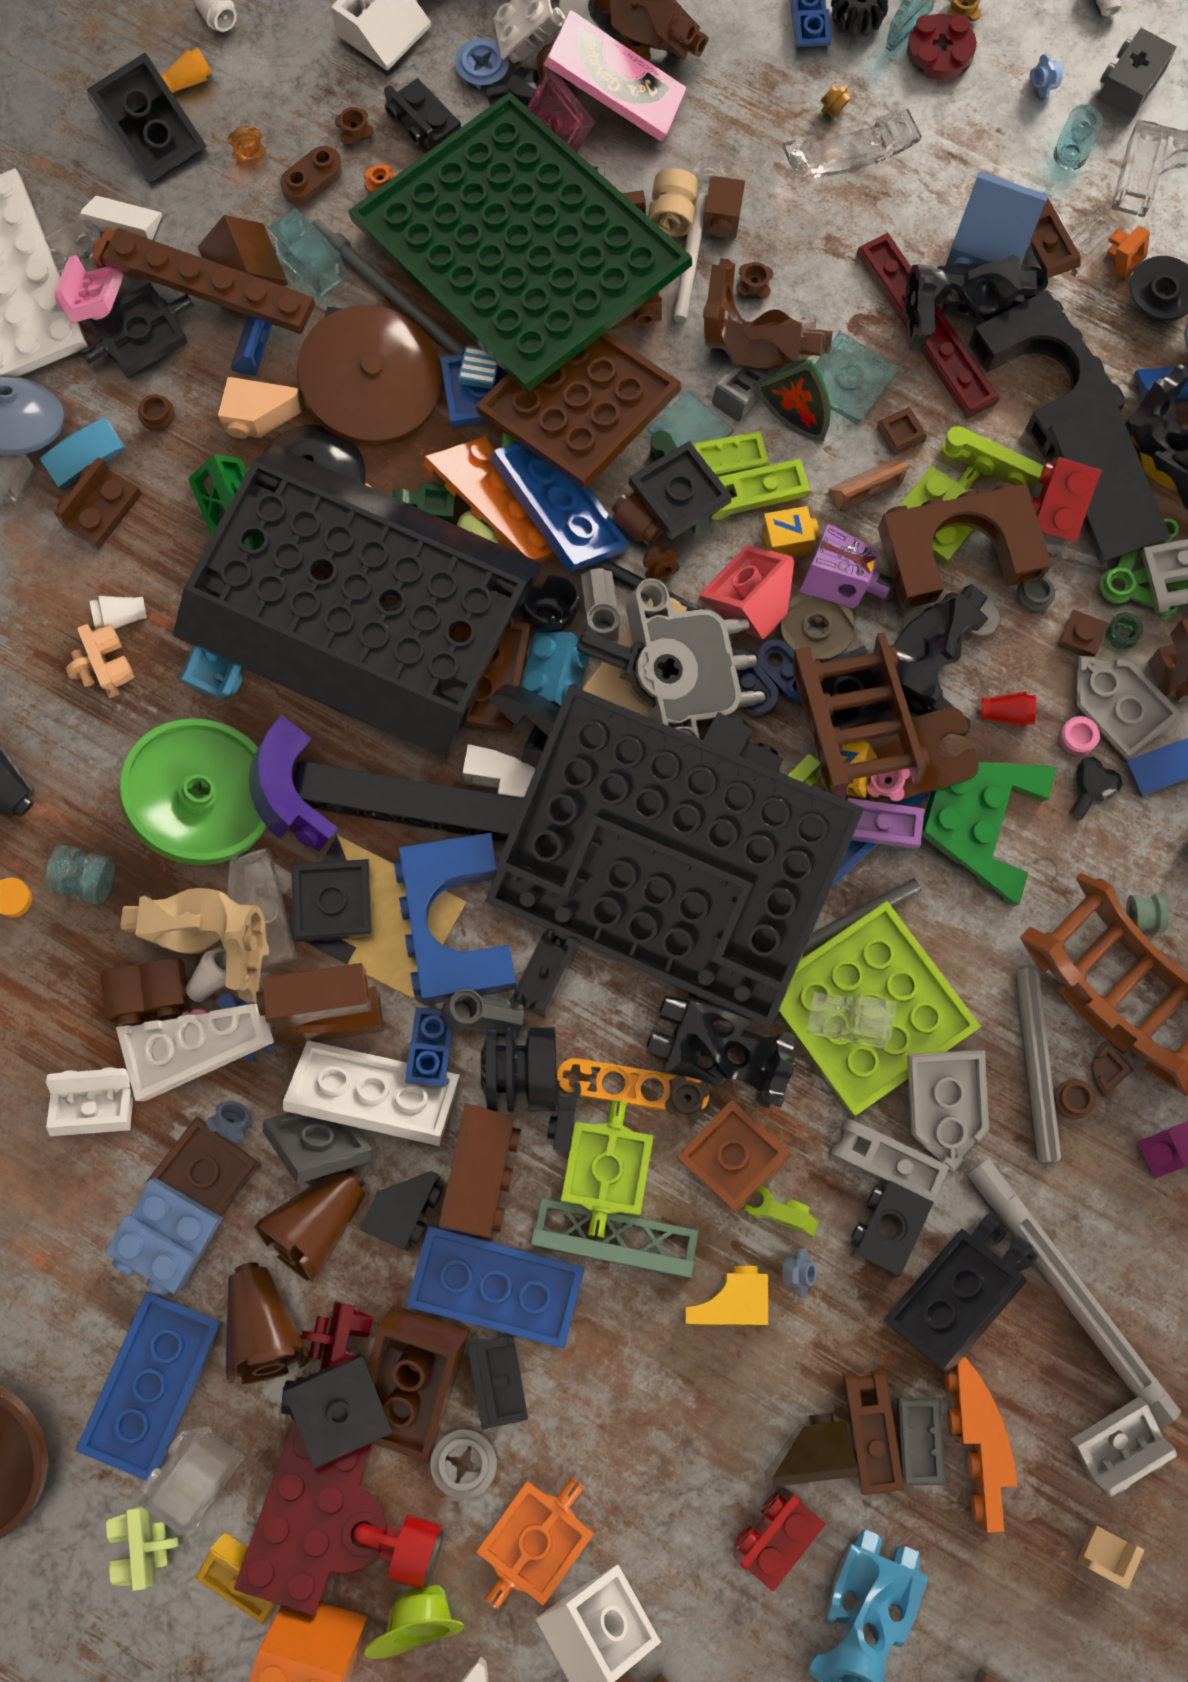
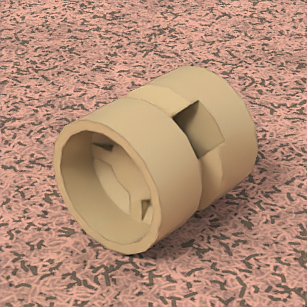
M677 168L664 169L655 176L652 191L653 202H650L648 217L670 237H682L692 230L694 206L699 188V181L696 176L688 171Z

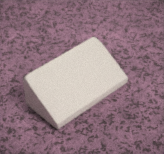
M95 196L81 210L80 217L85 228L104 232L106 227L114 230L119 228L153 240L162 218V213Z

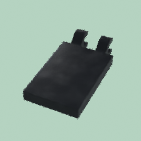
M987 1214L981 1220L971 1235L961 1228L883 1319L887 1326L946 1375L951 1372L1024 1286L1027 1280L1020 1271L1029 1268L1038 1257L1032 1251L1033 1246L1020 1236L1011 1244L1009 1250L1002 1258L991 1251L989 1248L998 1245L1004 1239L1007 1232L1001 1228L1002 1223L990 1214Z

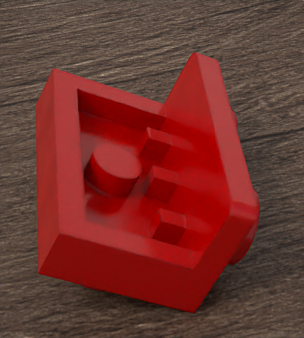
M1056 456L1053 457L1051 463H1045L1039 478V483L1044 484L1039 499H1032L1042 532L1073 542L1077 541L1102 470Z

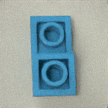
M102 418L57 444L40 457V460L58 488L67 489L79 479L83 469L88 465H92L96 458L102 459L107 464L126 447L108 419Z

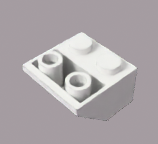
M337 0L331 6L336 35L387 71L431 27V21L416 0Z

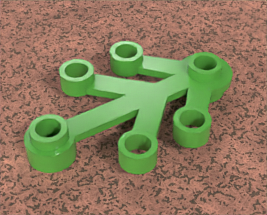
M1170 518L1163 519L1166 527L1171 530V538L1156 545L1170 543L1174 540L1179 532V526L1175 520ZM1142 550L1122 556L1117 568L1109 569L1103 574L1099 582V590L1107 601L1122 604L1132 599L1150 606L1154 610L1151 590L1140 586L1149 582L1145 567L1132 572L1136 556ZM1188 580L1165 585L1166 588L1174 591L1188 589ZM1111 584H1120L1123 591L1114 589ZM1179 605L1171 607L1172 610L1156 613L1154 610V613L1162 619H1168L1175 614Z

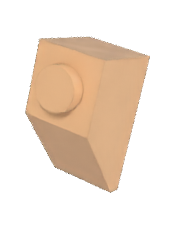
M228 377L218 417L224 432L240 439H245L248 436L261 438L300 414L304 405L298 388Z

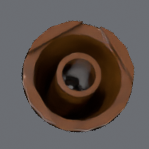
M350 1168L345 1171L342 1170L325 1175L259 1219L253 1228L267 1247L271 1244L279 1253L277 1258L302 1279L306 1281L310 1279L313 1282L319 1276L363 1201L365 1193L362 1187L365 1183Z
M257 1262L245 1263L234 1269L235 1273L228 1278L226 1376L228 1382L234 1384L236 1376H241L242 1384L263 1382L289 1374L287 1365L296 1361L299 1368L306 1365L309 1361L308 1349L268 1268L259 1267Z

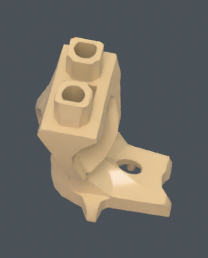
M194 888L187 889L163 900H152L149 897L142 896L139 899V906L123 907L121 930L135 932L137 937L168 951L197 954L207 952L223 944L227 952L225 987L236 991L238 997L245 1002L257 1004L256 992L259 989L262 958L264 955H269L264 916L259 906L239 905L218 890Z

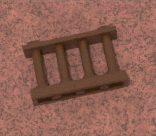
M885 632L877 633L874 651L870 654L821 663L820 660L813 659L810 647L795 649L792 669L817 758L821 763L820 768L828 793L842 799L846 798L848 784H852L853 779L909 769L913 786L922 783L925 769L929 768L927 749L924 745H919L897 674V651L894 645L889 646ZM878 668L883 686L834 696H830L829 693L823 694L820 684L827 677ZM888 701L893 720L842 730L838 726L833 727L830 718L833 715V711ZM897 734L903 749V754L850 764L849 761H843L840 753L843 745Z

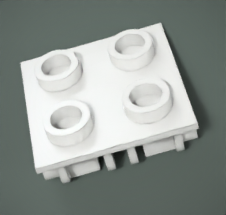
M511 0L509 3L503 4L493 17L501 58L504 60L509 56V60L514 64L517 61L523 62L534 51V48L537 49L540 46L538 39L545 42L547 40L546 34L551 36L562 26L561 21L565 18L562 11L558 7L552 10L550 0Z

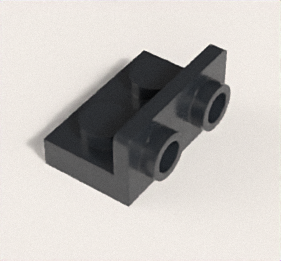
M418 78L398 92L391 85L384 88L386 99L384 107L388 116L395 123L399 121L406 128L410 139L416 145L421 144L428 152L461 128V122Z

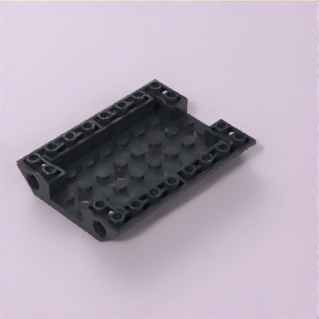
M274 445L253 460L185 585L173 636L447 760L479 696V683L506 628L512 629L543 563ZM253 534L261 535L265 540L260 548L250 550L244 546V541L248 536ZM319 565H328L333 569V573L326 580H317L312 576L313 570ZM395 595L402 600V604L395 611H386L380 606L383 598ZM456 626H464L470 630L471 636L464 642H455L450 638L449 633Z

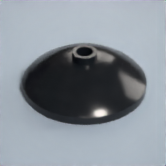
M304 425L290 429L276 437L264 451L266 452L276 445L364 485L366 482L365 465L358 447L354 443L331 434L321 425Z

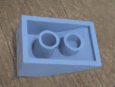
M979 171L945 266L987 264L999 261L1013 254L1020 257L1021 266L1049 195Z

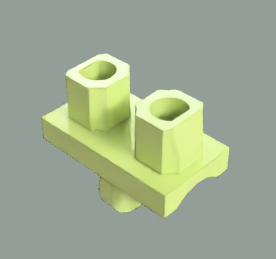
M149 1505L126 1510L127 1513L106 1521L108 1542L129 1541L130 1551L129 1558L110 1561L111 1585H132V1591L146 1589L147 1586L154 1585L152 1551H154L155 1568L168 1566L166 1549L178 1546V1537H165L164 1521L152 1523L153 1540H151Z

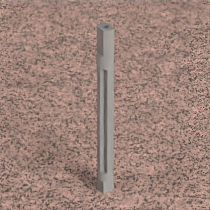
M988 1158L977 1165L967 1176L1016 1239L1020 1236L1033 1246L1032 1251L1038 1255L1034 1264L1112 1365L1134 1397H1140L1148 1404L1159 1429L1174 1422L1180 1415L1181 1410L1049 1239L991 1160Z

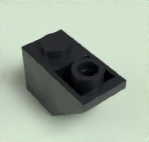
M429 1171L378 1191L360 1230L407 1252L411 1244L418 1246L427 1227V1224L422 1222L427 1208L431 1207L434 1209L444 1189V1186L439 1184L441 1176L433 1171Z

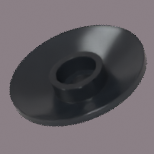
M1154 256L1146 259L1136 267L1130 279V294L1134 303L1142 312L1159 320H1176L1188 314V264L1172 256Z

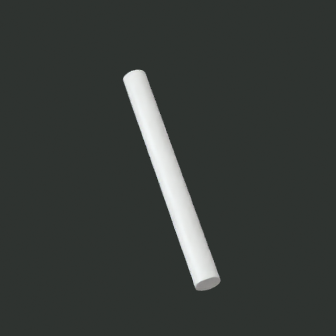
M702 193L697 194L692 230L687 234L685 251L692 256V266L680 275L673 320L678 323L686 322L688 317L707 196Z

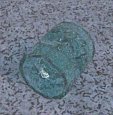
M59 844L53 850L46 866L44 876L45 890L49 893L68 898L76 893L79 901L98 906L103 905L114 883L116 861L113 857L95 852L85 856L82 849Z

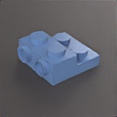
M155 1177L148 1181L132 1213L124 1217L105 1253L114 1258L112 1266L120 1272L132 1275L136 1271L148 1278L146 1286L153 1292L160 1295H168L169 1292L175 1294L186 1287L223 1217Z

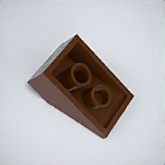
M394 1305L390 1308L378 1326L368 1364V1371L392 1433L371 1442L372 1444L428 1463L461 1365L469 1335L468 1330Z

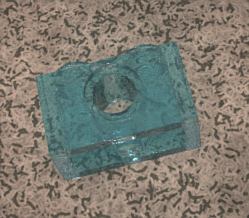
M296 207L268 227L275 252L318 298L346 278L341 254Z

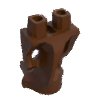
M595 0L596 8L610 16V24L621 34L636 43L673 53L679 59H685L688 52L700 57L709 41V37L699 31L701 27L676 0Z
M720 258L719 265H712L708 298L703 309L704 336L707 347L723 349L733 362L753 368L777 367L812 357V355L822 356L823 353H830L833 331L815 329V319L807 317L799 319L786 311L772 309L751 322L745 321L741 318L734 303L733 285L736 264L730 259Z

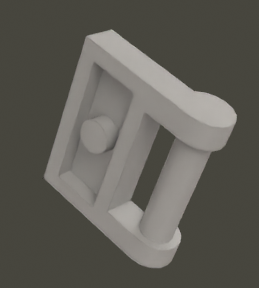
M1188 539L1143 548L1141 555L1152 592L1155 612H1167L1170 607L1188 604V589L1167 592L1165 585L1188 580Z

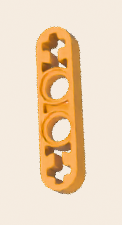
M571 1058L564 1061L557 1071V1080H560L559 1087L565 1094L572 1095L574 1087H570L569 1080L563 1078L564 1073H571L573 1067L580 1068V1075L592 1077L591 1069L600 1070L596 1078V1092L588 1091L591 1082L579 1081L578 1083L581 1084V1098L605 1102L618 1100L617 1104L623 1101L629 1106L667 1112L665 1102L670 1094L669 1082L676 1076H681L579 1058ZM609 1073H617L625 1081L624 1089L618 1094L611 1095L602 1087V1080ZM684 1076L686 1080H691L696 1083L702 1082L701 1080ZM649 1079L659 1081L664 1089L663 1096L656 1101L646 1100L641 1093L642 1084ZM709 1095L706 1098H704L702 1104L703 1110L707 1106V1103L709 1101Z

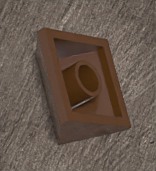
M223 215L198 245L200 254L204 259L281 286L288 284L264 223Z

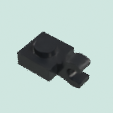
M555 1079V1101L559 1105L558 1116L550 1115L547 1139L554 1140L553 1150L569 1152L576 1103L581 1095V1084L575 1082L573 1094L569 1097H563L559 1093L560 1080Z

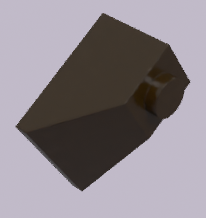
M833 1413L809 1415V1423L799 1424L764 1472L765 1481L775 1487L859 1476L846 1422L834 1420Z

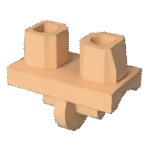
M88 624L78 627V632L88 656L84 657L81 649L71 652L74 661L66 667L68 677L76 680L81 679L83 685L88 687L95 683L92 677L95 673L101 688L106 690L109 698L120 695L117 687L135 678L125 656L110 662L106 661L105 654L122 648L113 626L99 628L94 631L91 630Z

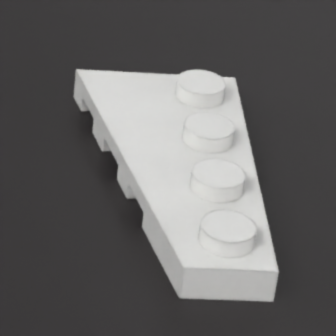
M257 1004L210 1011V1013L179 1016L176 1019L164 1021L155 1020L134 1026L116 1027L135 1101L143 1102L274 1043L269 1023L266 1022L265 1015H259Z

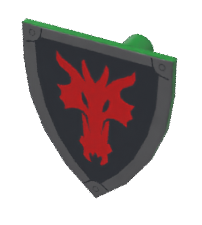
M812 361L753 384L752 387L764 405L784 425L803 436L824 442L830 426L831 405L828 390Z

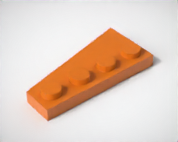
M486 436L425 457L423 466L431 474L436 472L446 482L444 487L454 497L459 495L471 507L470 513L479 522H486L496 532L494 537L504 547L540 563L557 557L489 460L495 449Z

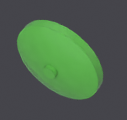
M180 719L164 723L152 729L132 747L121 771L119 800L122 813L130 829L145 846L155 853L183 864L213 865L231 860L243 854L259 840L267 828L255 809L249 786L250 767L258 747L236 729L207 719Z

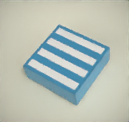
M466 346L458 377L459 384L492 389L496 385L500 366L483 349Z

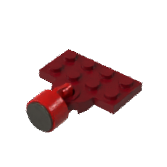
M294 1420L234 1590L316 1617L331 1573L342 1575L363 1571L375 1559L390 1563L388 1579L423 1590L424 1586H429L442 1548L445 1530H442L443 1525L410 1514L407 1515L401 1530L387 1526L382 1506L373 1494L360 1487L373 1445L369 1443L314 1469Z

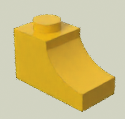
M734 1266V1274L727 1273L724 1275L722 1288L711 1300L701 1305L684 1307V1324L768 1325V1274H758V1266Z

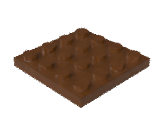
M606 332L528 393L506 374L475 406L477 413L580 487L586 489L681 391V382Z

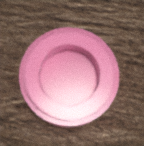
M1082 716L1069 719L1059 734L1060 744L1063 749L1075 756H1083L1090 753L1100 739L1098 726L1091 719Z

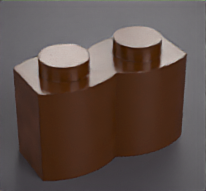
M179 958L160 959L140 965L117 967L100 972L105 1017L112 1022H117L118 1027L139 1025L142 1023L141 1018L156 1015L158 1020L177 1018L180 1016L181 1010L190 1008L189 996L185 991L187 985L184 962Z

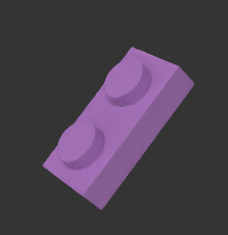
M847 798V801L865 808L851 840L919 849L921 846L924 808Z

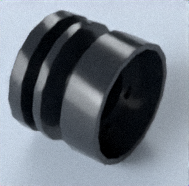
M497 1027L487 1028L486 1039L481 1050V1089L485 1095L487 1109L498 1112L499 1094H506L508 1112H514L517 1095L519 1093H526L530 1112L556 1111L555 1027H529L525 1045H517L513 1027H507L506 1045H499Z

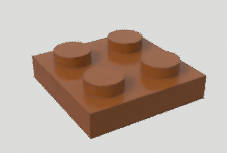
M733 1100L677 1155L678 1161L735 1214L791 1157L790 1152Z

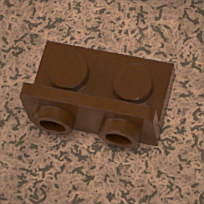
M96 458L92 465H88L83 469L78 483L71 492L65 494L59 500L55 515L64 529L99 550L142 493L137 486L109 470L105 461Z

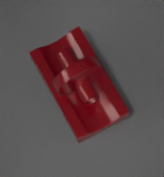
M334 1302L328 1334H326L329 1318L317 1316L314 1332L302 1330V1339L312 1341L309 1358L321 1359L325 1343L320 1366L321 1371L359 1354L346 1351L348 1336L354 1335L368 1338L373 1316L359 1310H354L355 1305Z

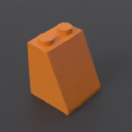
M321 1601L316 1617L280 1606L258 1650L249 1682H349L369 1615Z

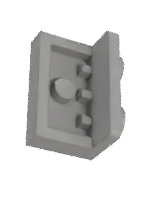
M1140 1397L1070 1439L1088 1478L1107 1497H1112L1117 1493L1127 1490L1131 1484L1152 1471L1159 1470L1165 1463L1177 1456L1174 1446L1162 1436L1148 1404Z

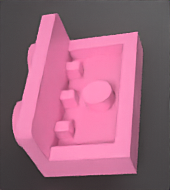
M71 256L68 258L55 289L56 303L62 311H65L71 323L89 318L93 320L101 319L110 313L124 274L121 270L109 266L86 272L78 256Z

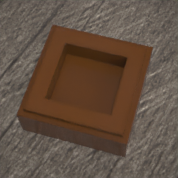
M910 407L878 421L877 429L893 456L925 442L927 437Z

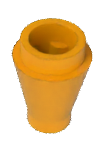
M197 47L192 51L187 49L161 74V77L173 94L176 91L207 81L206 77L213 72Z

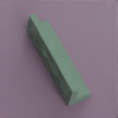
M541 1199L536 1228H534L531 1241L532 1247L685 1279L692 1278L695 1262L693 1260L699 1230L622 1214L607 1215L606 1224L613 1234L599 1242L587 1239L580 1228L590 1221L592 1212L582 1206ZM548 1208L565 1212L573 1226L562 1234L545 1231L544 1226ZM571 1213L587 1217L577 1223ZM611 1221L626 1225L616 1231ZM632 1226L641 1227L645 1230L652 1243L641 1250L628 1248L620 1234ZM577 1230L581 1238L570 1236L569 1234ZM651 1230L665 1232V1234L656 1239ZM672 1234L689 1237L685 1259L667 1256L659 1243ZM616 1238L620 1246L608 1243ZM655 1246L660 1254L647 1251Z

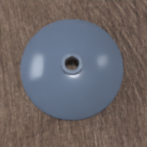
M0 377V455L27 454L44 448L53 442L60 434L64 424L63 407L56 395L46 387L25 378Z

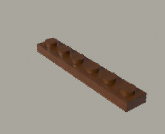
M119 228L116 229L102 256L106 266L298 334H302L315 307L314 297Z

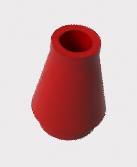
M1027 691L991 698H982L981 720H991L1025 728L1026 725H1035L1036 695H1027Z

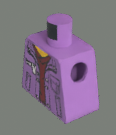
M828 524L814 553L800 592L855 608L858 607L865 591L885 599L892 585L893 578L874 571L879 557L878 550Z

